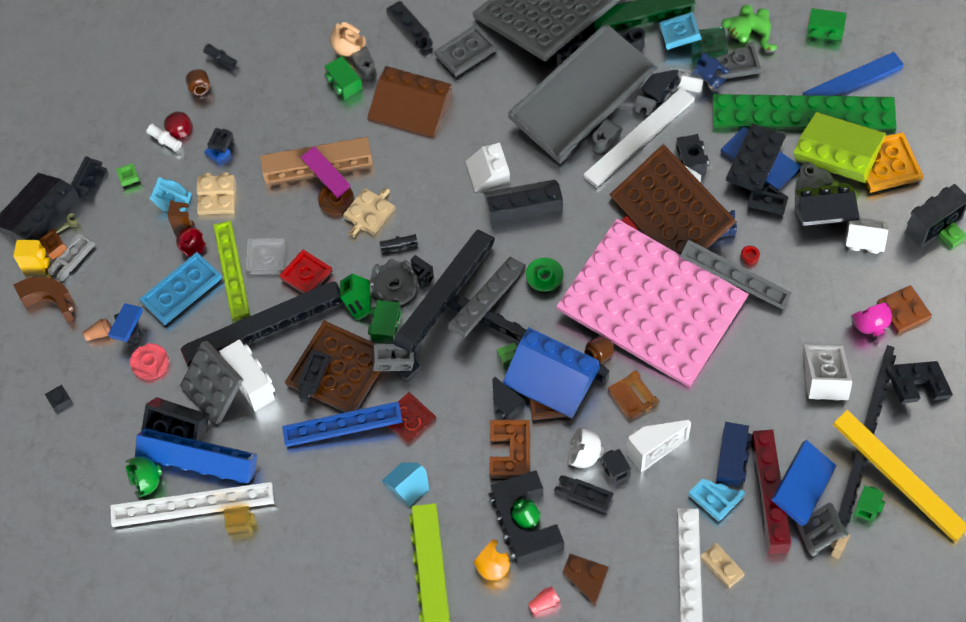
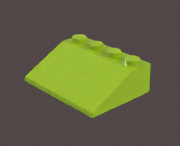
M816 112L799 138L793 152L795 161L803 164L813 163L817 168L865 183L886 133Z

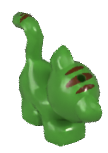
M743 5L740 8L739 16L722 20L721 25L728 30L732 37L739 39L740 42H746L749 39L751 30H754L762 35L760 44L765 50L775 51L777 49L776 44L767 43L771 31L769 11L767 9H758L757 14H755L751 5Z

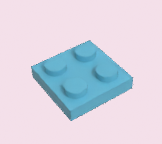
M693 12L659 22L667 50L701 39Z

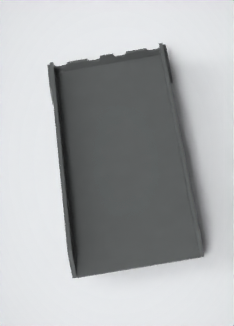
M609 25L602 26L524 99L517 103L508 112V118L561 164L578 145L577 143L590 134L644 83V80L658 67Z

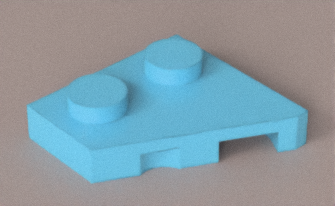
M701 479L689 491L688 496L719 522L745 496L746 492L743 490H732L727 488L726 485L714 484L712 481Z

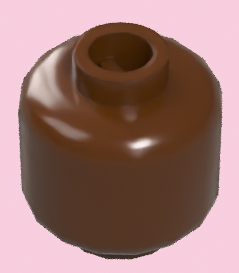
M194 69L186 75V84L190 93L204 95L210 89V81L204 70Z
M598 336L587 342L584 353L599 360V364L613 356L614 345L606 337Z

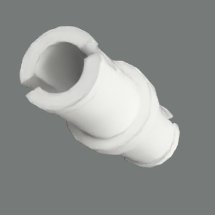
M154 124L147 128V134L156 138L160 144H165L175 152L180 149L182 143L170 136L168 131H163Z

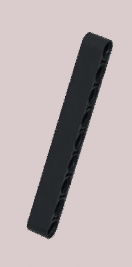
M478 229L473 233L398 331L394 339L395 346L410 353L416 350L491 250L495 241L494 236Z
M335 281L329 282L191 341L181 347L183 358L189 367L201 342L208 341L219 353L220 350L239 339L243 345H248L339 306L343 303L340 298V287Z

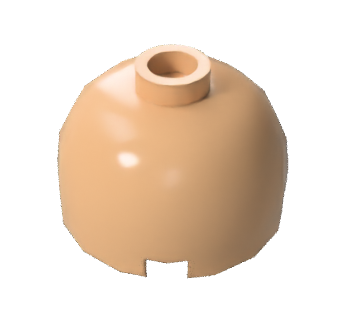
M343 22L341 25L337 23L330 35V43L335 53L351 57V53L365 46V37L362 36L361 38L358 34L360 31L353 25Z

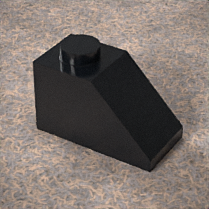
M494 377L492 379L494 415L498 420H514L525 409L524 399L498 378Z

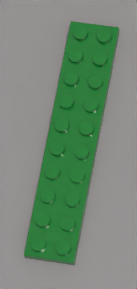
M713 94V129H742L746 127L749 130L753 123L770 130L804 131L816 112L880 132H895L897 129L895 97Z

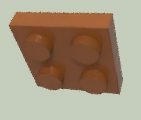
M911 285L877 301V305L882 303L889 304L892 313L891 325L897 334L931 319L932 316Z

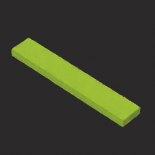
M230 220L213 224L233 322L245 319L251 315L233 226Z

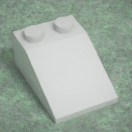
M804 344L805 378L809 399L849 400L852 378L843 346Z
M690 420L645 426L640 430L632 431L628 436L627 456L642 472L689 439Z

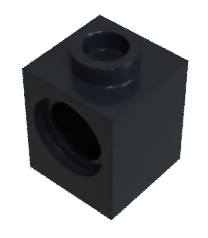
M620 448L615 451L610 450L602 456L601 465L612 485L631 476V467Z

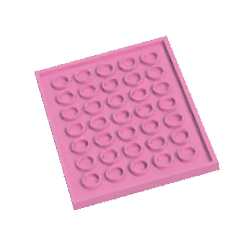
M616 219L556 309L690 388L749 294L681 258L678 253Z

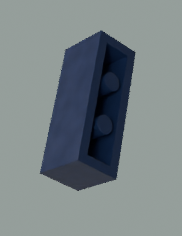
M725 422L715 484L740 488L741 482H745L747 470H743L744 463L748 464L749 452L746 451V446L751 444L752 433H748L749 425Z

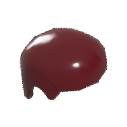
M175 111L164 120L165 130L175 139L188 136L193 129L189 116L184 112Z
M192 226L186 227L178 233L176 244L182 253L191 257L196 252L199 254L203 252L206 243L200 230Z

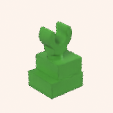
M515 342L497 349V358L503 369L511 364L517 350Z

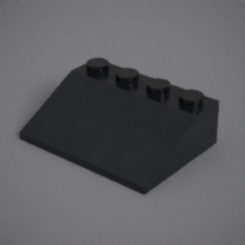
M37 173L0 213V232L14 241L39 240L51 231L80 199L75 187L60 178Z

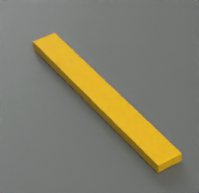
M848 410L832 424L954 542L966 531V523Z

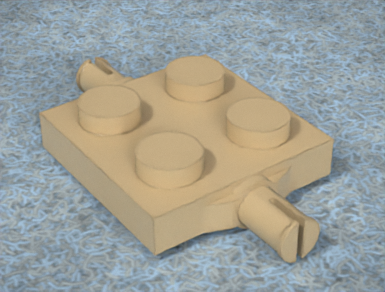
M384 187L379 194H374L364 188L343 214L344 218L354 225L348 232L350 236L354 238L360 230L375 236L393 213L395 206L385 200L386 196L390 193L387 187Z

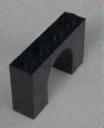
M537 470L490 485L491 493H488L491 505L495 504L497 511H495L498 523L502 522L504 529H501L505 541H509L511 547L508 548L511 559L516 560L517 565L564 550V540L557 524L537 531H524L518 528L511 519V511L514 508L513 504L517 500H531L543 496V486Z

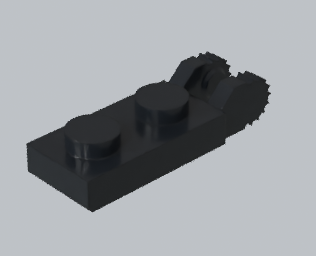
M560 476L559 481L567 486H572V488L569 490L556 486L554 489L555 493L601 512H607L614 496L613 492L577 478Z

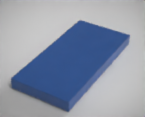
M743 127L721 148L720 153L734 162L748 133V129ZM779 152L765 184L767 186L772 185L780 192L800 171L802 166L782 152Z
M808 440L803 441L771 500L801 526L805 525L837 465Z

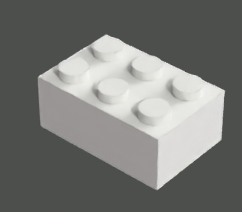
M239 339L219 351L220 355L244 379L239 389L255 412L275 400L273 395L275 389L271 384L272 380L267 373H263L260 362L257 358L254 359L252 357V352L247 344L243 345Z

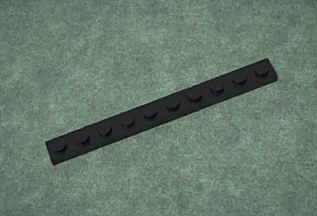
M456 295L448 308L459 313L470 300ZM490 311L478 322L519 343L527 331L520 324L510 322L502 315L494 314ZM599 364L600 369L594 380L606 385L609 380L610 370L604 365Z
M887 345L864 421V426L873 435L877 427V423L874 422L875 416L879 417L882 409L879 402L880 399L884 400L887 392L884 384L889 383L890 380L886 368L889 365H894L896 355H893L895 347ZM856 449L838 513L843 526L845 523H850L852 512L849 511L850 505H855L858 495L854 493L855 487H860L863 477L859 475L860 469L864 470L867 463V458L858 449Z

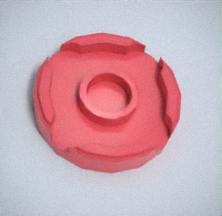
M152 343L138 347L130 358L131 370L136 377L142 380L157 379L168 369L169 357L165 349L158 344Z

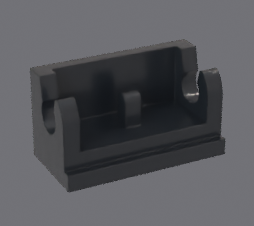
M87 156L83 159L70 184L75 187L78 196L93 200L108 171L107 168L102 166L103 163Z

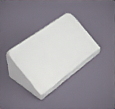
M677 69L682 76L681 83L676 87L677 89L682 88L688 91L701 92L704 80L696 75H691L692 71Z

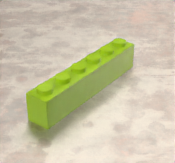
M433 503L412 506V513L409 514L410 526H414V533H411L412 545H416V552H413L414 565L418 564L415 580L416 584H420L421 590L417 592L418 604H422L423 611L419 612L420 622H450L437 505Z

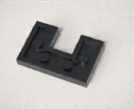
M938 361L889 365L886 368L901 404L918 402L921 399L915 384L925 383L933 400L949 399L953 396Z

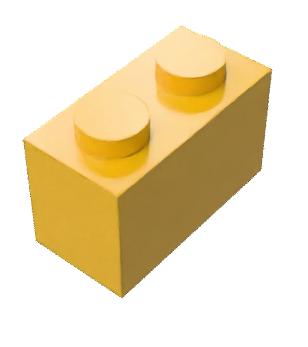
M16 241L13 256L23 274L46 275L47 268H50V258L47 256L45 248L42 247L40 241Z

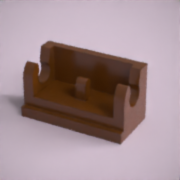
M170 200L168 219L175 236H178L181 230L186 227H192L195 223L190 220L189 212H181L180 210L182 207L188 208L187 203Z

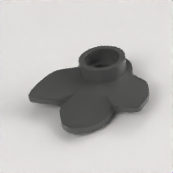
M805 163L800 168V177L796 181L797 189L803 187L819 188L822 185L832 183L833 178L827 170L817 168L813 163ZM807 169H811L812 174L807 173Z

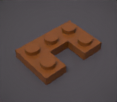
M490 420V441H510V457H490L489 477L513 478L530 472V420Z

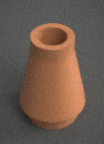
M101 318L87 330L83 331V335L87 341L108 336L112 325L107 318Z

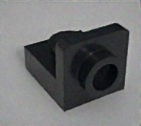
M215 128L207 144L208 149L225 153L229 144L233 145L235 142L232 132L227 129Z
M414 255L410 260L411 266L415 274L419 276V287L423 288L426 284H430L434 278L433 266Z

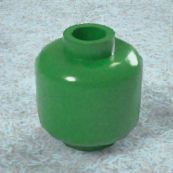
M519 499L513 504L514 508L511 511V517L519 528L531 530L540 523L541 512L532 500Z

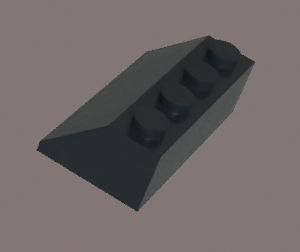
M556 179L484 192L491 225L563 212V197L560 185Z

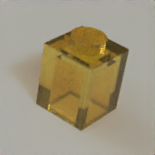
M249 506L224 509L225 529L228 535L253 532L256 518L255 513H251Z

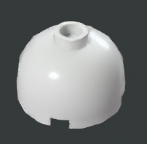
M577 427L570 441L573 443L572 450L568 449V464L577 468L590 467L603 455L601 440L594 431L584 427Z

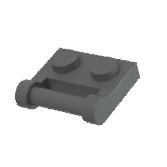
M827 503L814 511L805 525L801 526L796 523L806 548L812 556H816L820 553L821 549L839 538L843 539L848 536V532L832 503ZM832 527L835 528L833 533L814 543V538Z

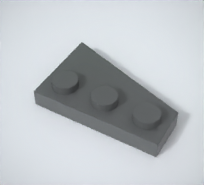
M753 41L747 43V46L741 49H734L728 55H721L716 58L719 63L729 69L728 74H723L719 70L714 73L724 79L761 73V66Z

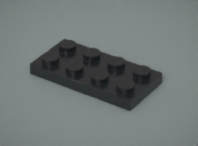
M752 123L725 181L761 193L785 142L786 135Z

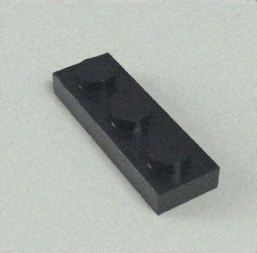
M401 1L386 8L387 14L415 45L418 44L419 37H430L426 28Z

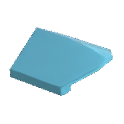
M159 177L149 199L162 211L168 212L170 200L188 204L192 193L173 180ZM184 207L180 208L181 212L185 211L186 209Z
M401 462L382 480L409 508L430 490L426 470L419 463Z

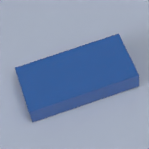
M124 303L108 336L112 339L127 342L143 312L142 307Z

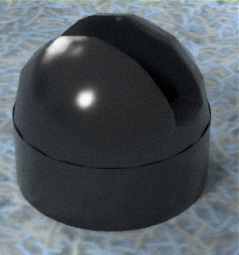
M419 37L418 47L421 50H428L433 46V41L430 37Z

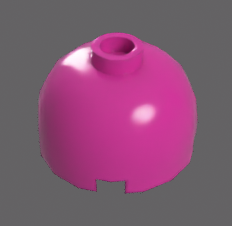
M882 303L869 307L863 312H856L851 315L855 327L861 333L873 334V337L885 333L884 329L892 322V313L889 304Z

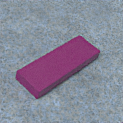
M315 146L301 157V160L336 198L340 197L351 187L346 179Z

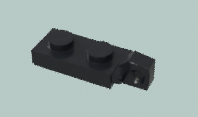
M311 350L298 382V390L301 391L298 396L300 402L308 404L311 394L315 395L318 391L331 359L329 354Z

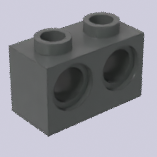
M394 344L373 345V371H412L414 353L401 349Z

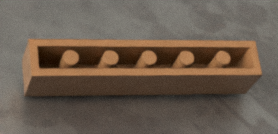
M359 137L352 140L315 146L337 171L373 165L368 137ZM312 147L268 153L260 156L265 183L315 175L301 160V157Z

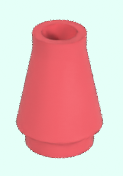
M550 586L549 588L545 587L528 605L533 613L536 614L539 611L556 606L560 599L552 586Z

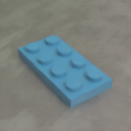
M196 252L139 300L165 326L220 281L222 276Z

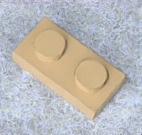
M717 543L701 554L700 558L727 588H730L745 574Z

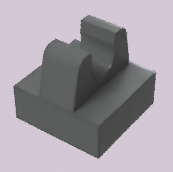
M638 95L636 112L640 114L641 109L646 108V116H650L653 109L656 108L657 102Z

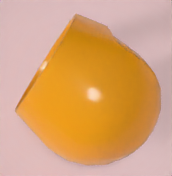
M495 539L488 543L473 562L478 573L483 578L492 581L504 577L510 567V558L507 552L499 554L495 548L498 541Z

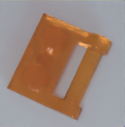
M637 370L608 387V392L629 421L655 407L660 402L641 380V375ZM635 383L647 402L642 403L630 384Z

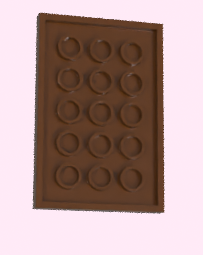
M664 144L609 194L646 236L681 255L688 240L708 249L737 222Z

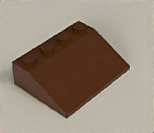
M385 66L378 80L367 119L434 138L452 100V84Z

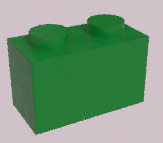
M811 8L807 36L842 40L847 13Z
M343 56L324 66L326 72L324 76L327 82L332 83L335 92L338 95L341 94L344 99L363 90L360 77Z
M377 300L376 307L372 308L371 313L373 322L372 324L369 323L368 335H371L372 342L394 344L401 316L400 302Z

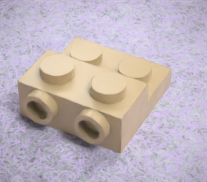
M224 172L220 176H213L210 173L198 176V215L235 214L236 180L234 175Z

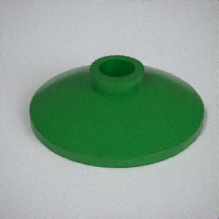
M538 258L532 261L526 269L528 284L538 291L554 290L561 284L564 276L562 266L551 258Z

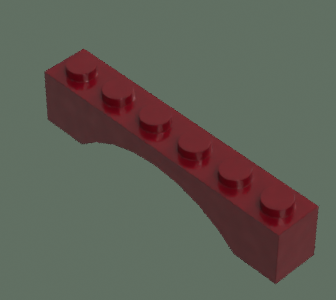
M773 429L753 431L751 447L761 489L767 553H789L791 537L787 513L771 500L781 482Z

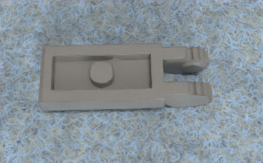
M78 233L67 245L68 249L61 256L57 257L51 267L48 268V274L55 276L58 273L57 280L60 282L65 280L69 272L95 246L94 242Z

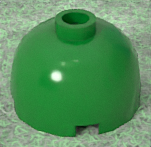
M138 456L125 461L129 464L125 467L130 485L134 484L137 487L138 491L134 493L138 498L152 493L158 487L159 476L162 475L159 464H154L150 458L145 456Z

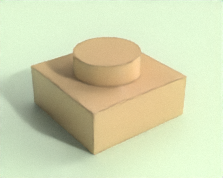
M850 534L843 539L839 538L831 544L830 547L834 549L831 556L837 559L840 558Z

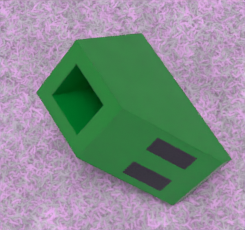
M352 273L340 280V298L357 321L371 314L370 280Z

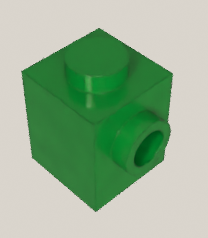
M864 485L854 515L874 521L877 512L882 513L886 502L882 500L884 492H881L876 487Z

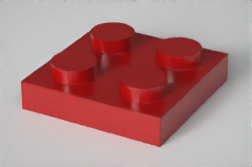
M302 249L279 277L282 281L303 294L319 287L333 270L331 266Z

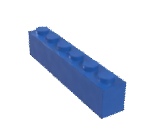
M146 428L138 433L136 437L135 457L145 456L154 462H159L163 466L172 465L179 467L181 470H193L202 475H215L219 479L228 478L242 484L249 483L255 476L256 453Z

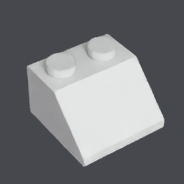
M500 143L481 147L465 161L474 192L510 184V172Z
M860 218L857 221H847L845 245L855 251H859L861 248L868 249L870 253L884 252L888 235L886 221Z

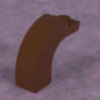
M32 277L13 284L25 308L40 301H51L59 306L67 323L74 320L71 314L74 312L71 303L74 301L66 287L57 280L48 277Z

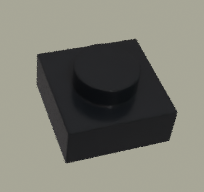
M62 384L45 394L55 412L72 403Z

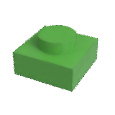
M133 163L116 169L122 187L140 181Z
M952 223L939 233V237L952 249L966 239V233L955 223Z

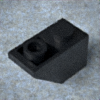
M675 69L651 74L641 87L643 94L655 100L661 106L663 102L669 99L674 87H678L681 83L682 76L680 71Z

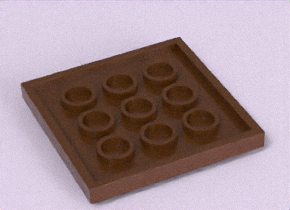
M324 320L287 377L285 384L299 391L298 382L311 350L329 354L331 359L319 389L315 395L311 394V397L344 413L358 410L381 372L373 371L372 350L373 345L376 343Z

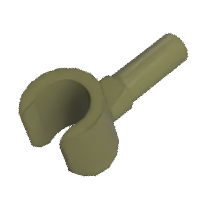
M74 213L68 214L67 222L56 229L57 233L59 234L68 227H77L78 218L75 219Z

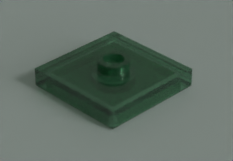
M724 27L699 30L701 39L691 42L693 59L700 58L703 52L710 57L728 54Z

